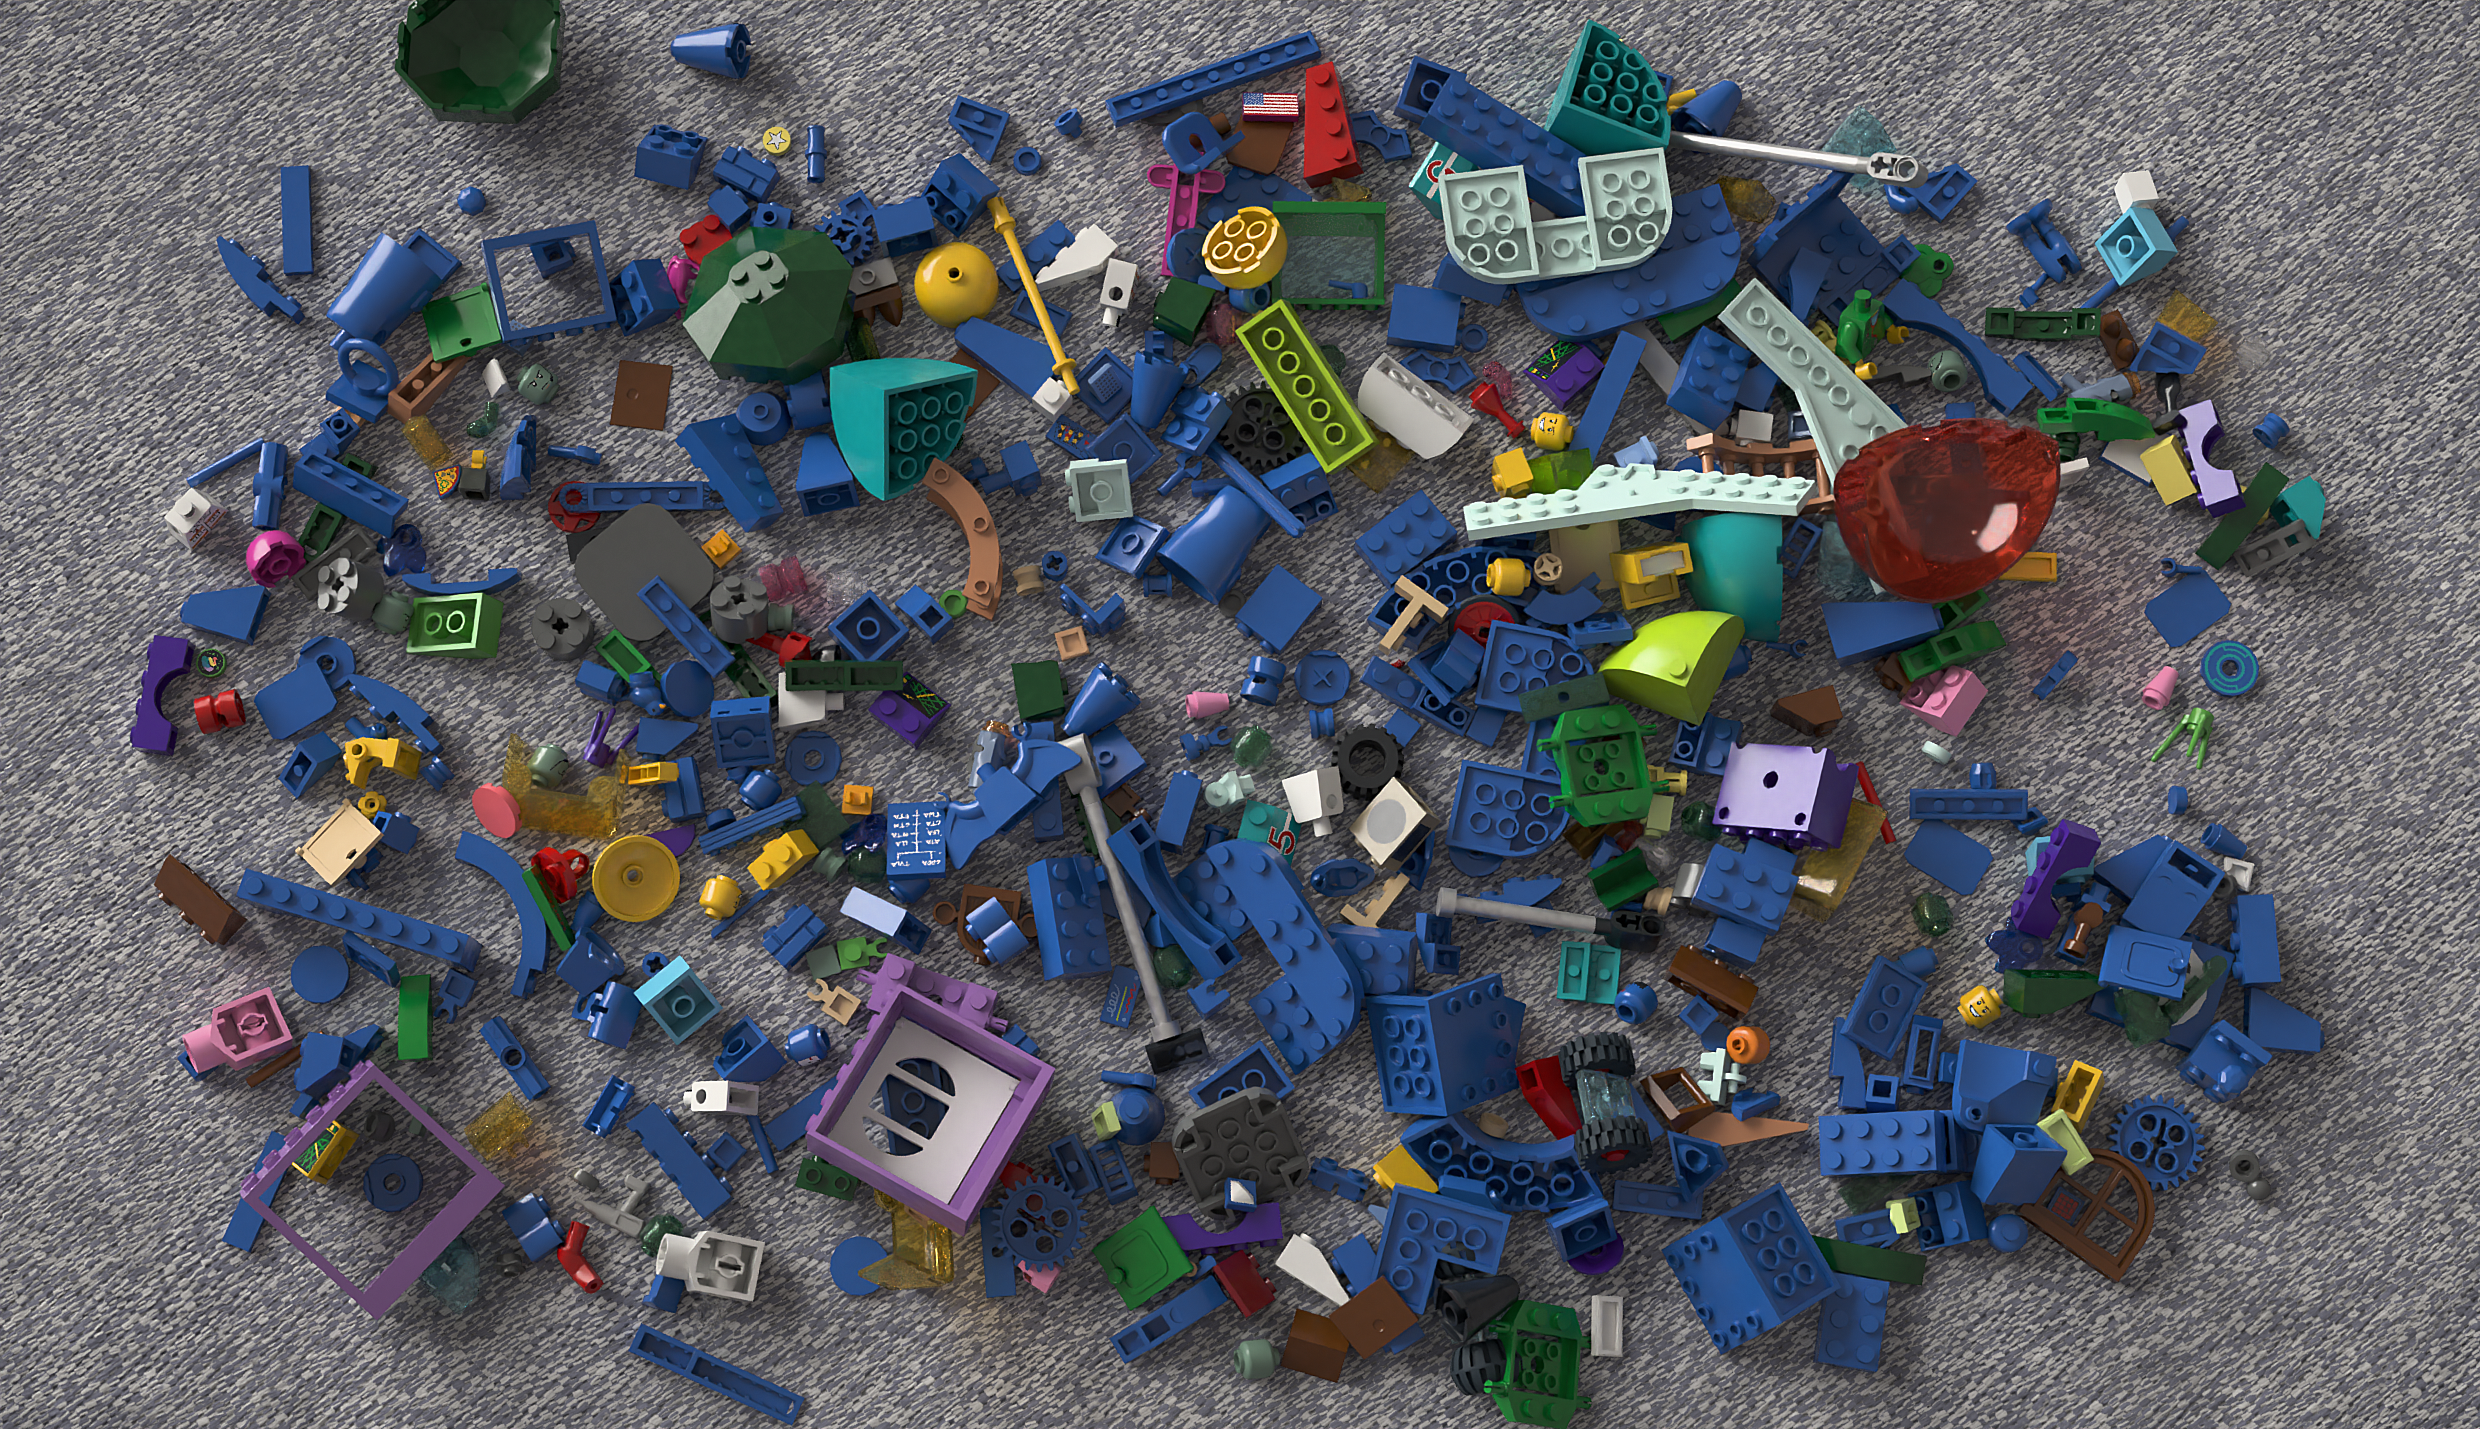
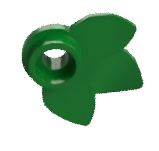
M1917 244L1914 247L1921 253V256L1898 278H1904L1907 282L1911 281L1917 284L1921 289V293L1925 297L1931 298L1941 290L1943 280L1952 274L1954 263L1948 254L1943 252L1936 253L1928 245ZM1936 262H1943L1945 264L1944 268L1936 270L1934 268Z

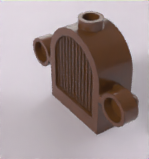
M964 883L960 911L956 910L952 903L942 901L935 905L933 917L942 926H949L957 922L959 940L964 949L974 957L973 963L990 966V960L982 951L986 948V945L980 938L975 941L965 928L969 925L966 917L992 897H995L1026 938H1037L1034 914H1027L1021 920L1019 919L1023 900L1022 892Z

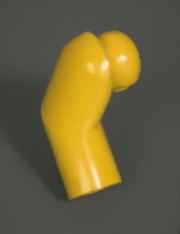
M1695 89L1670 95L1666 103L1668 115L1671 116L1676 109L1697 97Z

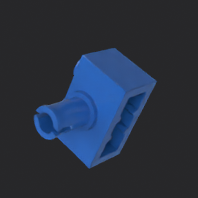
M1026 440L1000 450L1003 470L979 479L986 496L1007 486L1013 488L1016 496L1019 494L1029 496L1037 492L1038 486L1042 485L1039 468Z

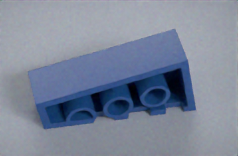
M736 414L688 424L676 438L675 442L680 448L684 447L690 454V461L695 468L698 469L700 467L708 477V484L712 490L719 492L725 499L724 505L746 533L771 526L784 512Z
M653 1102L625 1125L632 1133L638 1134L642 1139L643 1147L654 1159L660 1162L661 1169L673 1182H676L679 1191L702 1219L708 1221L735 1199L730 1193L734 1188L724 1176L720 1178L716 1176L712 1171L716 1165L706 1153L700 1156L694 1146L698 1143L688 1130L683 1133L676 1125L680 1120L669 1107L664 1110Z

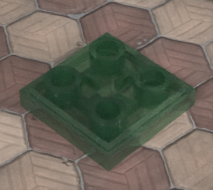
M815 780L795 795L801 797L807 814L803 815L799 821L792 822L791 820L786 822V826L780 828V830L785 834L786 832L803 829L820 851L850 829L851 826L819 781Z

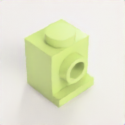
M1653 794L1648 817L1639 821L1640 824H1644L1643 832L1645 837L1661 839V835L1666 836L1668 834L1674 797Z

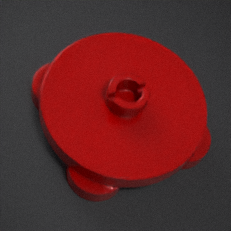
M716 215L706 216L703 221L695 223L689 229L682 230L679 235L687 257L699 266H701L703 256L733 238L730 231L720 223V219Z

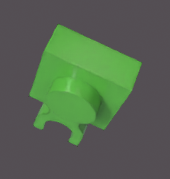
M865 936L837 941L841 971L871 966L869 957L886 958L889 952L878 953L877 947L880 944L888 943L887 938L877 939L867 945Z

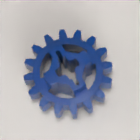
M842 209L841 215H836L835 211L832 210L831 218L828 219L822 216L823 225H815V231L826 232L827 234L832 228L828 235L850 266L855 268V261L858 260L863 264L865 262L863 254L871 255L872 253L870 247L867 246L874 244L873 237L869 236L872 234L871 226H866L867 221L865 217L857 220L858 215L856 211H853L849 216L845 209ZM844 236L847 241L841 243L839 237ZM860 243L859 247L853 252L855 245Z

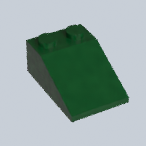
M2005 969L2003 1004L2011 1007L2013 1012L2023 1013V1017L2041 1018V1014H2052L2106 987L2099 986V975L2089 970Z

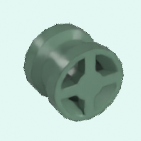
M770 603L768 614L769 631L775 632L777 629H784L786 632L793 631L794 604L779 606L777 603Z
M827 847L815 861L812 871L817 874L822 873L826 876V880L832 884L846 867L848 860L843 856H836L834 850Z

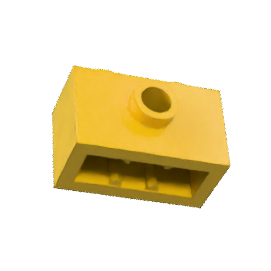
M1520 447L1495 456L1491 469V479L1496 492L1500 493L1501 498H1527L1526 494L1530 493L1534 478L1522 448Z
M803 829L786 832L779 839L776 838L763 847L765 852L752 862L747 869L763 891L777 888L819 853V850Z
M2075 1060L2065 1082H2061L2055 1095L2056 1101L2051 1109V1114L2058 1109H2063L2077 1133L2081 1134L2105 1084L2103 1071Z

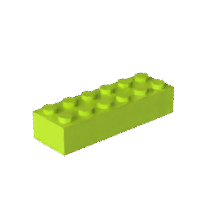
M1280 299L1235 331L1326 474H1336L1380 444L1289 301Z

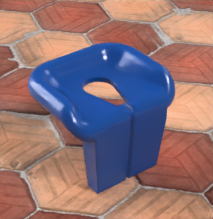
M1199 112L1185 114L1169 124L1162 134L1163 146L1181 172L1190 175L1201 172L1227 155L1245 138L1240 130L1223 141L1210 120ZM1191 134H1195L1200 138L1206 152L1205 155L1202 156L1190 144L1189 136Z

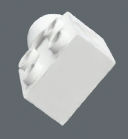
M712 1231L699 1232L694 1239L666 1233L663 1236L657 1255L656 1274L684 1280L687 1291L740 1302H753L765 1242Z

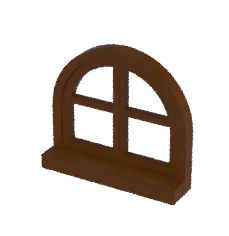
M2087 1148L2094 1158L2090 1162L2091 1164H2101L2113 1169L2096 1195L2066 1175L2062 1166H2060L2037 1202L2023 1203V1205L2017 1207L2014 1213L2112 1283L2119 1282L2150 1235L2155 1217L2154 1197L2145 1176L2130 1160L2106 1149ZM2123 1176L2130 1183L2136 1195L2138 1203L2136 1224L2105 1202ZM2059 1179H2062L2091 1200V1203L2074 1227L2041 1205ZM2101 1208L2133 1230L2116 1257L2083 1235Z

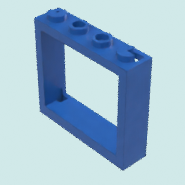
M595 220L482 240L481 248L502 344L510 343V347L523 346L527 344V339L538 338V342L550 341L555 339L554 334L565 332L566 337L583 334L582 329L594 327L595 332L611 328L610 324L616 322L617 318ZM588 236L605 314L511 331L494 253Z

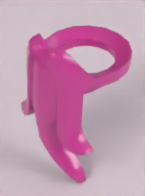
M676 255L671 258L666 274L677 301L685 304L688 303L685 297L688 279H696L698 275L693 273L689 267L699 271L700 266L690 259H679ZM679 309L674 313L678 319L681 318V310Z

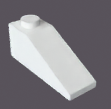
M1304 1233L1300 1237L1294 1234L1275 1266L1339 1307L1350 1300L1321 1251L1315 1247L1317 1242Z

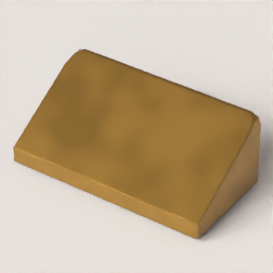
M1577 822L1563 833L1562 836L1585 861L1593 854L1604 834L1614 837L1628 824L1627 822H1619L1585 828Z

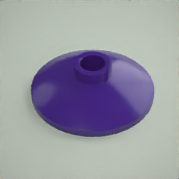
M1616 1231V1240L1567 1260V1262L1574 1270L1582 1274L1599 1275L1606 1273L1616 1267L1621 1261L1624 1254L1623 1239L1618 1231Z

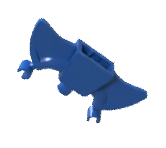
M1027 721L1023 722V727L1025 728L1023 735L1019 733L1018 725H1014L1011 733L1015 738L1019 739L1020 743L1017 745L1019 757L1011 769L1003 766L996 771L991 763H985L976 772L984 782L974 792L976 800L967 804L957 800L952 802L950 795L938 792V794L945 796L946 803L943 806H939L933 802L934 807L937 809H949L945 821V841L954 868L962 870L982 843L998 835V833L1006 836L1046 800L1042 795L1052 781L1081 765L1083 762L1082 757L1070 748L1054 741L1044 739L1028 740L1032 733V726Z

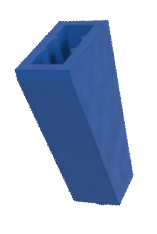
M973 316L967 322H962L955 330V343L960 349L1031 403L1032 397L1049 377L1056 381L1060 376L1055 375L1052 371L1056 360L1050 346Z

